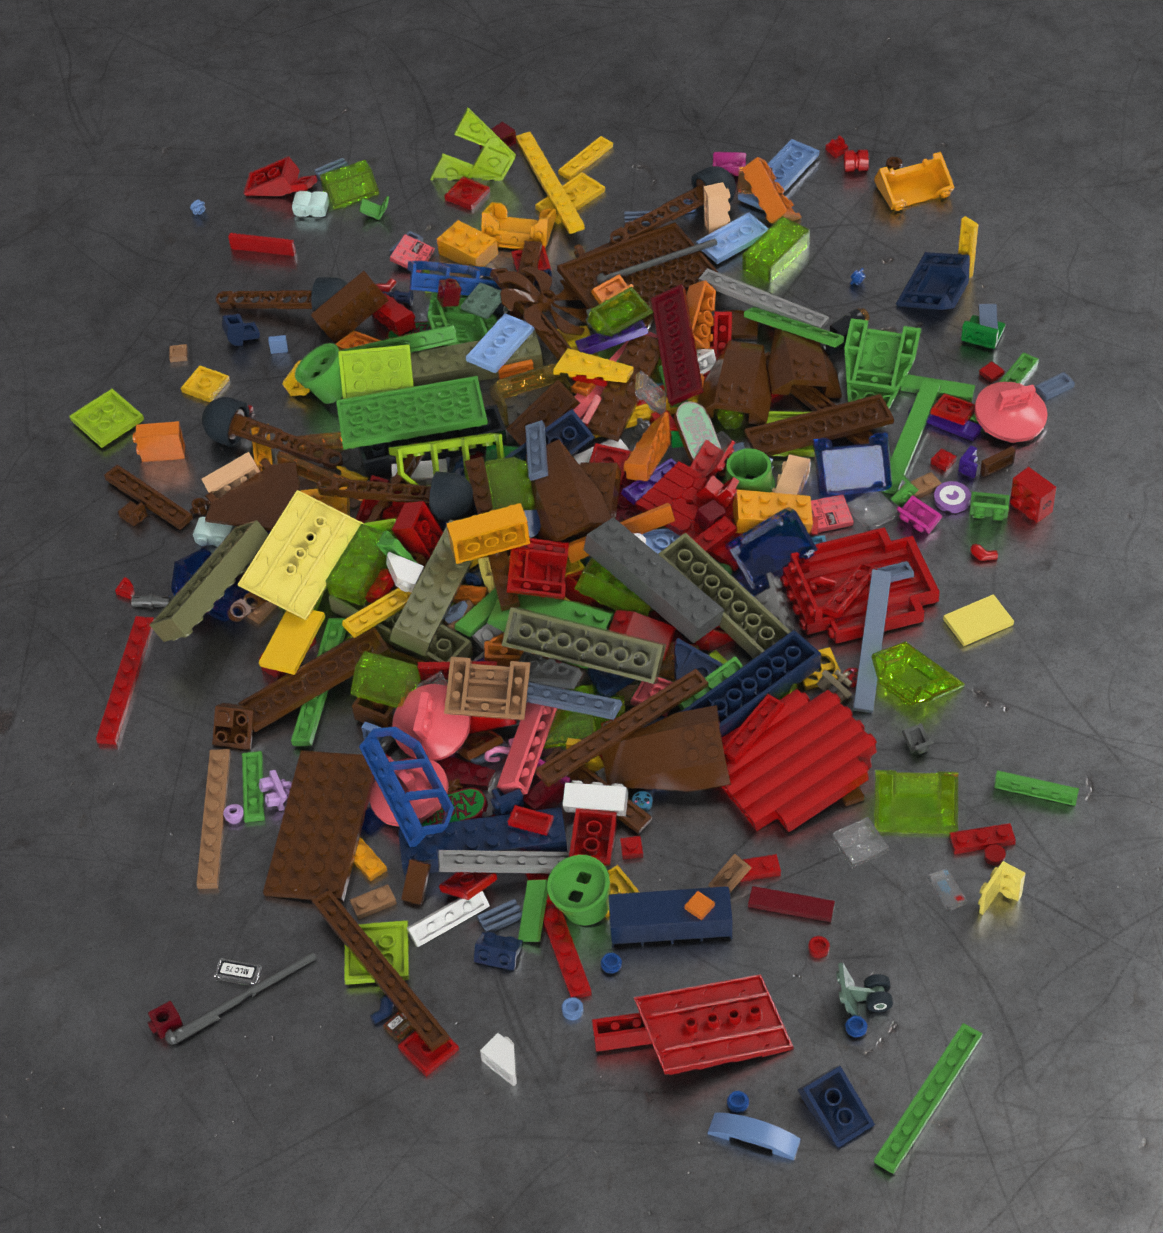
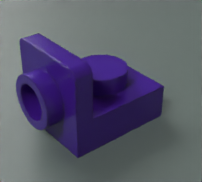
M970 446L960 458L958 469L959 472L972 478L976 477L978 467L976 464L978 459L976 447Z

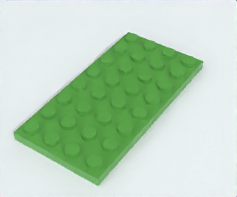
M478 376L336 400L343 449H354L356 447L371 446L384 442L388 443L488 424Z

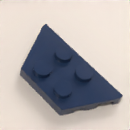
M676 639L674 643V681H677L694 669H697L705 678L723 665L681 639Z
M588 668L587 672L599 695L608 698L636 680Z

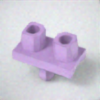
M276 770L269 771V777L259 780V788L261 792L271 791V793L265 794L267 807L277 806L278 810L281 811L285 810L284 802L289 796L292 782H286L285 779L280 780Z

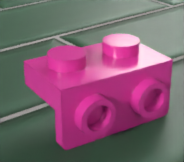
M714 152L713 166L722 167L734 176H741L745 174L742 168L746 166V153Z
M913 495L903 508L898 506L896 509L900 514L898 517L905 523L910 521L914 524L913 527L921 533L924 531L930 534L942 518L940 513Z

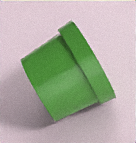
M333 343L323 344L309 352L301 360L295 371V379L325 404L334 403L336 400L343 398L338 354L340 349Z
M747 448L734 452L728 458L726 473L722 481L723 484L735 477L739 480L736 487L738 490L772 492L773 487L776 488L775 479L772 475L771 461L764 452ZM747 475L757 477L753 478V480L745 479Z
M574 855L562 860L553 868L547 882L548 895L554 905L564 913L569 921L577 925L587 926L599 922L606 916L609 910L610 878L606 867L601 861L588 855ZM572 891L583 893L580 902L568 900Z

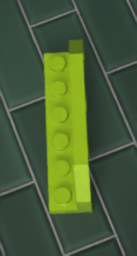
M486 433L389 448V454L396 456L398 475L412 485L419 484L404 473L403 458H407V454L423 456L425 455L424 452L431 451L434 476L435 472L439 471L438 453H442V449L457 451L459 447H462L465 478L468 481L469 477L465 461L470 460L469 449L476 448V444L491 446L493 442H496L498 458L492 466L504 458L502 434Z

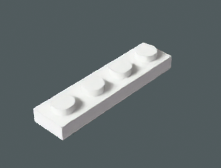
M481 891L470 900L456 899L407 927V930L415 946L419 947L490 907L483 891Z

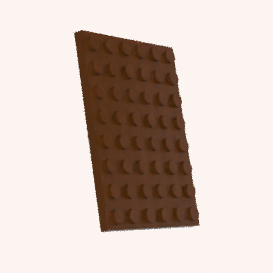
M675 222L557 265L559 274L588 310L593 308L596 318L604 330L639 317L643 319L654 315L651 298L680 284L685 287L687 296L689 286L698 283L700 276L707 268L718 272L701 251H697L623 276L622 278L628 286L630 284L634 286L631 290V295L624 300L622 298L619 299L612 307L606 306L602 309L591 293L593 288L599 286L597 276L600 273H603L604 276L609 275L610 273L695 245Z

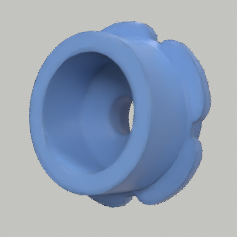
M195 200L190 207L192 213L201 215L205 211V202Z

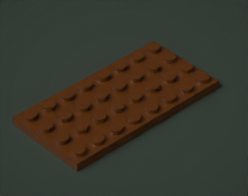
M300 752L263 890L265 896L314 900L330 889L339 902H344L374 782V776L362 754Z

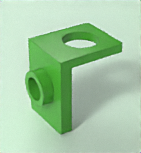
M389 196L385 198L381 206L362 199L359 212L380 220L387 209Z
M897 471L896 473L906 484L891 500L902 508L918 489L906 476Z

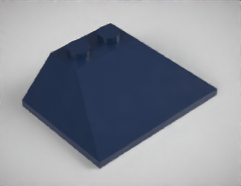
M925 252L896 305L937 310L955 308L969 283L970 256Z

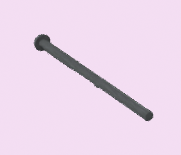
M712 239L610 273L609 275L604 276L603 273H600L597 276V283L601 285L619 274L623 277L717 245V240Z
M311 952L172 1032L168 1029L165 1033L166 1041L172 1045L177 1044L219 1020L220 1017L218 1015L239 1004L250 995L252 997L256 996L261 990L316 960L315 954Z

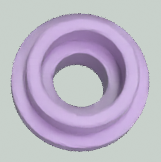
M231 804L224 810V818L232 824L240 822L244 816V810L238 804Z

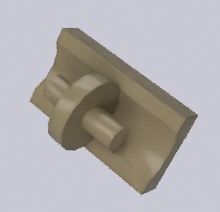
M825 669L817 685L824 692L833 685L837 688L834 693L840 697L841 702L846 698L849 700L852 697V693L842 683L844 682L848 687L852 684L847 678L850 672L847 670L843 674L837 669L834 673L839 678L837 680Z

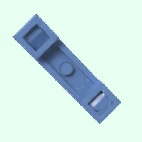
M715 1113L708 1130L709 1135L730 1140V1137L759 1145L772 1149V1154L791 1160L795 1159L801 1141L794 1134L770 1123L730 1113Z

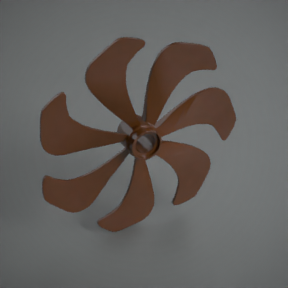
M529 266L522 268L521 271L532 275L536 279L540 292L525 276L518 272L507 271L498 274V283L511 282L527 291L506 288L501 290L500 298L501 303L511 311H513V306L516 302L534 303L535 305L527 308L523 313L525 321L542 332L551 331L541 319L542 312L550 311L557 328L561 332L570 335L583 334L584 328L569 323L552 309V306L582 322H586L585 318H588L587 307L584 309H573L554 303L561 300L580 299L565 280H560L564 290L555 295L553 291L549 290L552 284L551 276L536 268Z

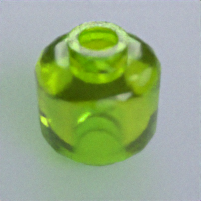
M718 410L717 417L725 429L735 430L741 426L744 419L742 412Z

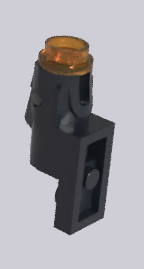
M854 309L833 320V324L830 325V332L844 336V343L837 347L826 345L825 351L829 356L845 347L851 318L866 321L870 319L866 309Z

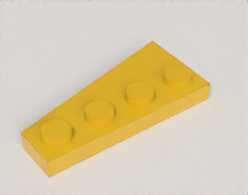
M568 348L554 367L553 375L568 373V376L576 377L578 374L586 375L588 379L603 377V380L627 383L633 374L634 367Z

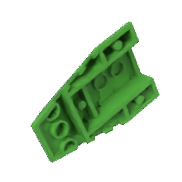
M438 292L431 293L427 315L430 328L434 329L455 324L459 342L443 345L444 347L481 340L497 322L494 314L485 319L462 310L460 306L468 298V295H460L459 306L442 307L437 299Z
M851 318L844 347L848 402L881 394L888 408H890L915 361L921 328L903 326L902 333L868 329V321Z
M518 594L519 608L603 629L610 628L615 615L613 612L580 602ZM497 599L487 623L505 632L510 609L502 611L499 599ZM576 665V666H579V667H581V668L588 669V667Z

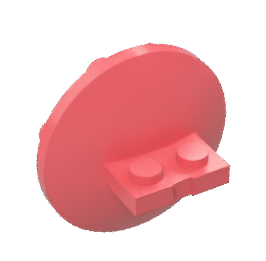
M1015 382L991 384L979 393L974 406L976 419L983 430L998 439L1011 443L1023 442L1036 437L1043 430L1047 421L1046 405L1036 393L1033 384L1028 386Z
M441 684L424 685L407 694L395 711L392 727H397L420 741L429 760L434 761L445 759L455 753L465 742L471 725V716L444 714L447 686ZM396 740L398 746L408 756L417 759L413 749Z
M391 757L387 758L389 760V763L394 762V760ZM409 757L401 759L399 761L414 760L416 758ZM430 760L446 793H448V778L443 768L434 760ZM422 768L394 770L405 793L433 789ZM375 779L369 798L371 808L375 815L384 823L399 826ZM438 798L409 801L420 823H423L436 811L440 810L442 806Z

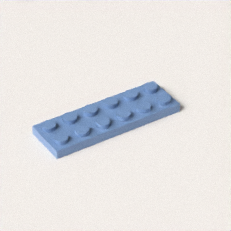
M791 139L768 163L776 176L774 181L778 182L786 191L819 156V150ZM749 183L738 194V200L763 210L758 204L759 199L752 193V186Z

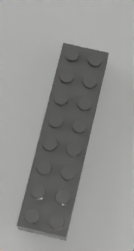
M614 517L587 534L583 550L690 641L695 643L720 625L724 609Z

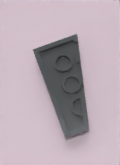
M525 651L518 661L531 664L529 682L574 689L582 676L579 668L565 663L559 664L553 659H545L541 655H533Z

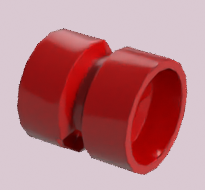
M861 149L857 152H854V150H844L845 172H854L855 169H858V171H868V149Z

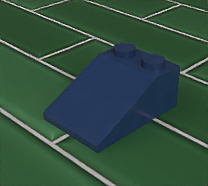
M841 1066L831 1068L797 1089L809 1111L837 1148L875 1125Z

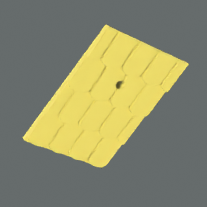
M297 490L239 581L238 586L307 620L349 549L354 544L364 523ZM313 535L314 539L309 541L308 538Z

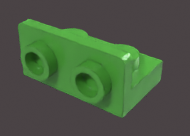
M384 531L376 545L386 556L388 552H391L417 563L412 558V555L401 545L399 540L394 538L389 531Z

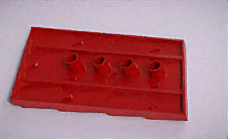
M678 461L653 488L636 502V507L640 511L646 512L669 503L675 521L664 526L679 536L687 533L692 539H695L704 532L694 521L698 508L706 504L696 496V493L707 478L703 477V474ZM733 496L729 505L724 508L726 511L725 516L733 524V501L735 496ZM734 533L708 554L719 562L729 565L733 571H736L752 554L753 550L758 548V544L761 543V537L768 535Z
M761 974L633 997L665 1075H673L697 1068L700 1070L732 1061L739 1062L759 1056L765 1057L794 1050Z

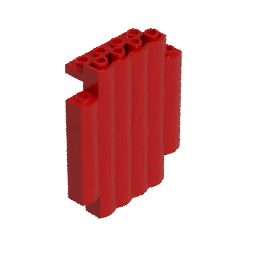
M885 527L799 548V552L791 553L788 567L783 568V576L780 577L783 587L787 588L788 600L793 602V612L795 616L798 615L800 618L799 625L801 630H805L807 635L827 630L829 638L833 639L835 644L863 637L871 580L839 618L823 614L822 608L825 602L860 562L881 568L908 561L914 571V577L890 583L884 632L924 622L925 611L922 606L939 602L940 591L914 537L909 536L891 541ZM820 575L835 579V586L833 588L820 585L817 586L818 590L816 592H811L807 583L809 579Z
M798 689L780 699V701L784 702L785 707L741 759L735 764L725 758L731 785L720 787L756 831L778 819L789 833L869 780L868 771L872 767V755L877 753V741L871 733L867 734L864 731L865 727L860 720L856 721L852 717L853 713L848 706L844 707L841 704L840 697L830 690H826L811 701L805 692L801 693ZM739 727L722 737L723 746Z

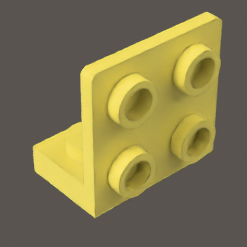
M1004 861L999 868L995 867L990 875V881L988 883L985 882L980 889V894L982 895L978 901V905H980L979 913L983 915L999 892L1007 898L1018 901L1022 896L1026 873Z

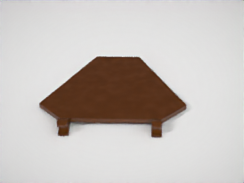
M264 458L259 461L263 466V471L218 499L212 492L208 493L205 497L209 500L210 508L205 521L240 526L257 520L265 530L272 531L296 491H300L296 462L271 465Z

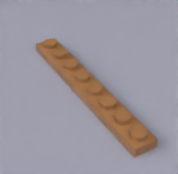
M230 749L210 750L196 884L198 889L218 888L225 822L224 810L226 808L231 757Z

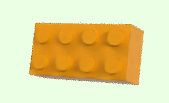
M737 489L733 501L734 525L737 527L736 533L792 538L809 537L813 526L811 498L806 495Z
M521 503L446 523L450 547L456 564L530 544L528 523Z

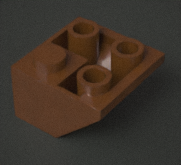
M221 703L216 705L212 745L250 750L254 710L238 704Z

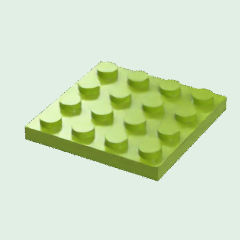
M410 345L338 351L343 399L414 387Z

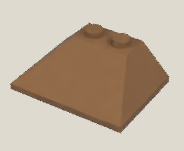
M451 657L444 714L525 720L531 664L529 662L510 661V667L472 664L471 658Z

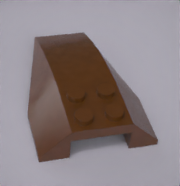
M775 328L767 369L771 393L789 395L792 385L822 386L823 395L827 398H842L837 371L822 343Z
M731 340L727 342L705 379L703 385L704 392L699 394L697 402L706 409L710 418H713L716 408L750 413L749 424H767L772 397L764 345Z
M558 439L546 445L548 476L530 481L528 477L531 510H537L541 524L540 531L537 534L538 538L560 542L591 526L596 529L610 520L612 517L601 491L562 442ZM526 455L527 473H528V462H527V455Z
M717 705L675 713L636 731L602 753L606 781L609 785L617 783L624 785L626 788L633 789L644 788L684 792L731 785L720 732Z

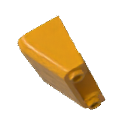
M941 152L934 153L933 159H924L922 163L897 170L893 168L888 170L887 167L880 168L874 178L876 187L889 207L895 211H900L907 206L935 198L949 197L955 188Z
M491 202L482 212L481 232L497 239L498 247L523 250L525 241L541 242L542 246L546 248L556 219V209L551 208L543 209L540 212L539 220L507 217L508 211L506 206L496 202Z

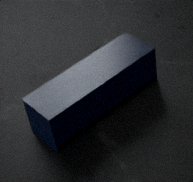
M728 886L609 895L612 948L614 944L641 942L643 946L644 942L671 940L672 944L673 940L701 938V941H703V938L730 936V940L733 939V919ZM697 891L715 902V906L703 920L685 910V904Z

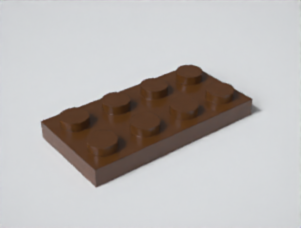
M557 380L506 430L521 446L526 442V425L542 420L546 428L571 409L574 410L580 402Z

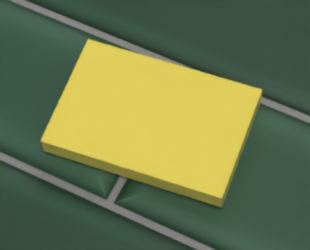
M994 594L943 616V620L963 647L1014 625V620Z

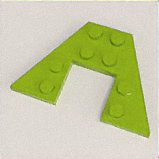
M467 107L455 129L454 135L482 145L483 148L473 165L443 153L431 174L430 180H434V178L460 180L464 176L469 179L482 178V181H503L515 160L516 154Z

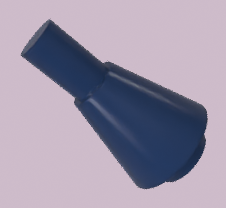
M480 567L466 575L465 581L467 585H482L483 579Z

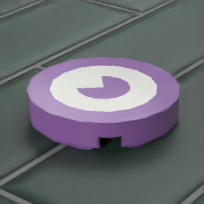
M944 482L937 486L934 491V503L944 512L946 510L951 511V513L962 512L968 508L971 501L969 488L959 482Z

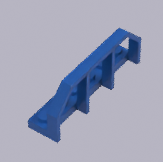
M408 261L407 270L411 271L410 290L438 292L439 280H446L448 278L456 279L461 286L460 295L469 296L479 283L501 290L494 280L480 279V276L491 277L490 273L493 268L430 261ZM416 270L438 271L444 275L419 273ZM450 272L468 274L473 278L450 276Z
M397 727L374 728L359 748L409 847H416L426 835L443 833L448 827L454 806L420 741ZM392 736L413 749L417 759L389 763L377 737ZM422 768L433 789L405 793L394 770ZM438 798L445 811L442 823L422 827L409 801Z

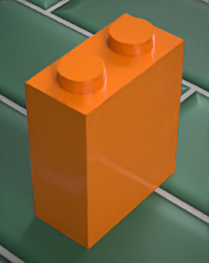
M179 421L136 425V432H133V442L137 443L136 452L137 455H140L142 462L185 459L186 445Z

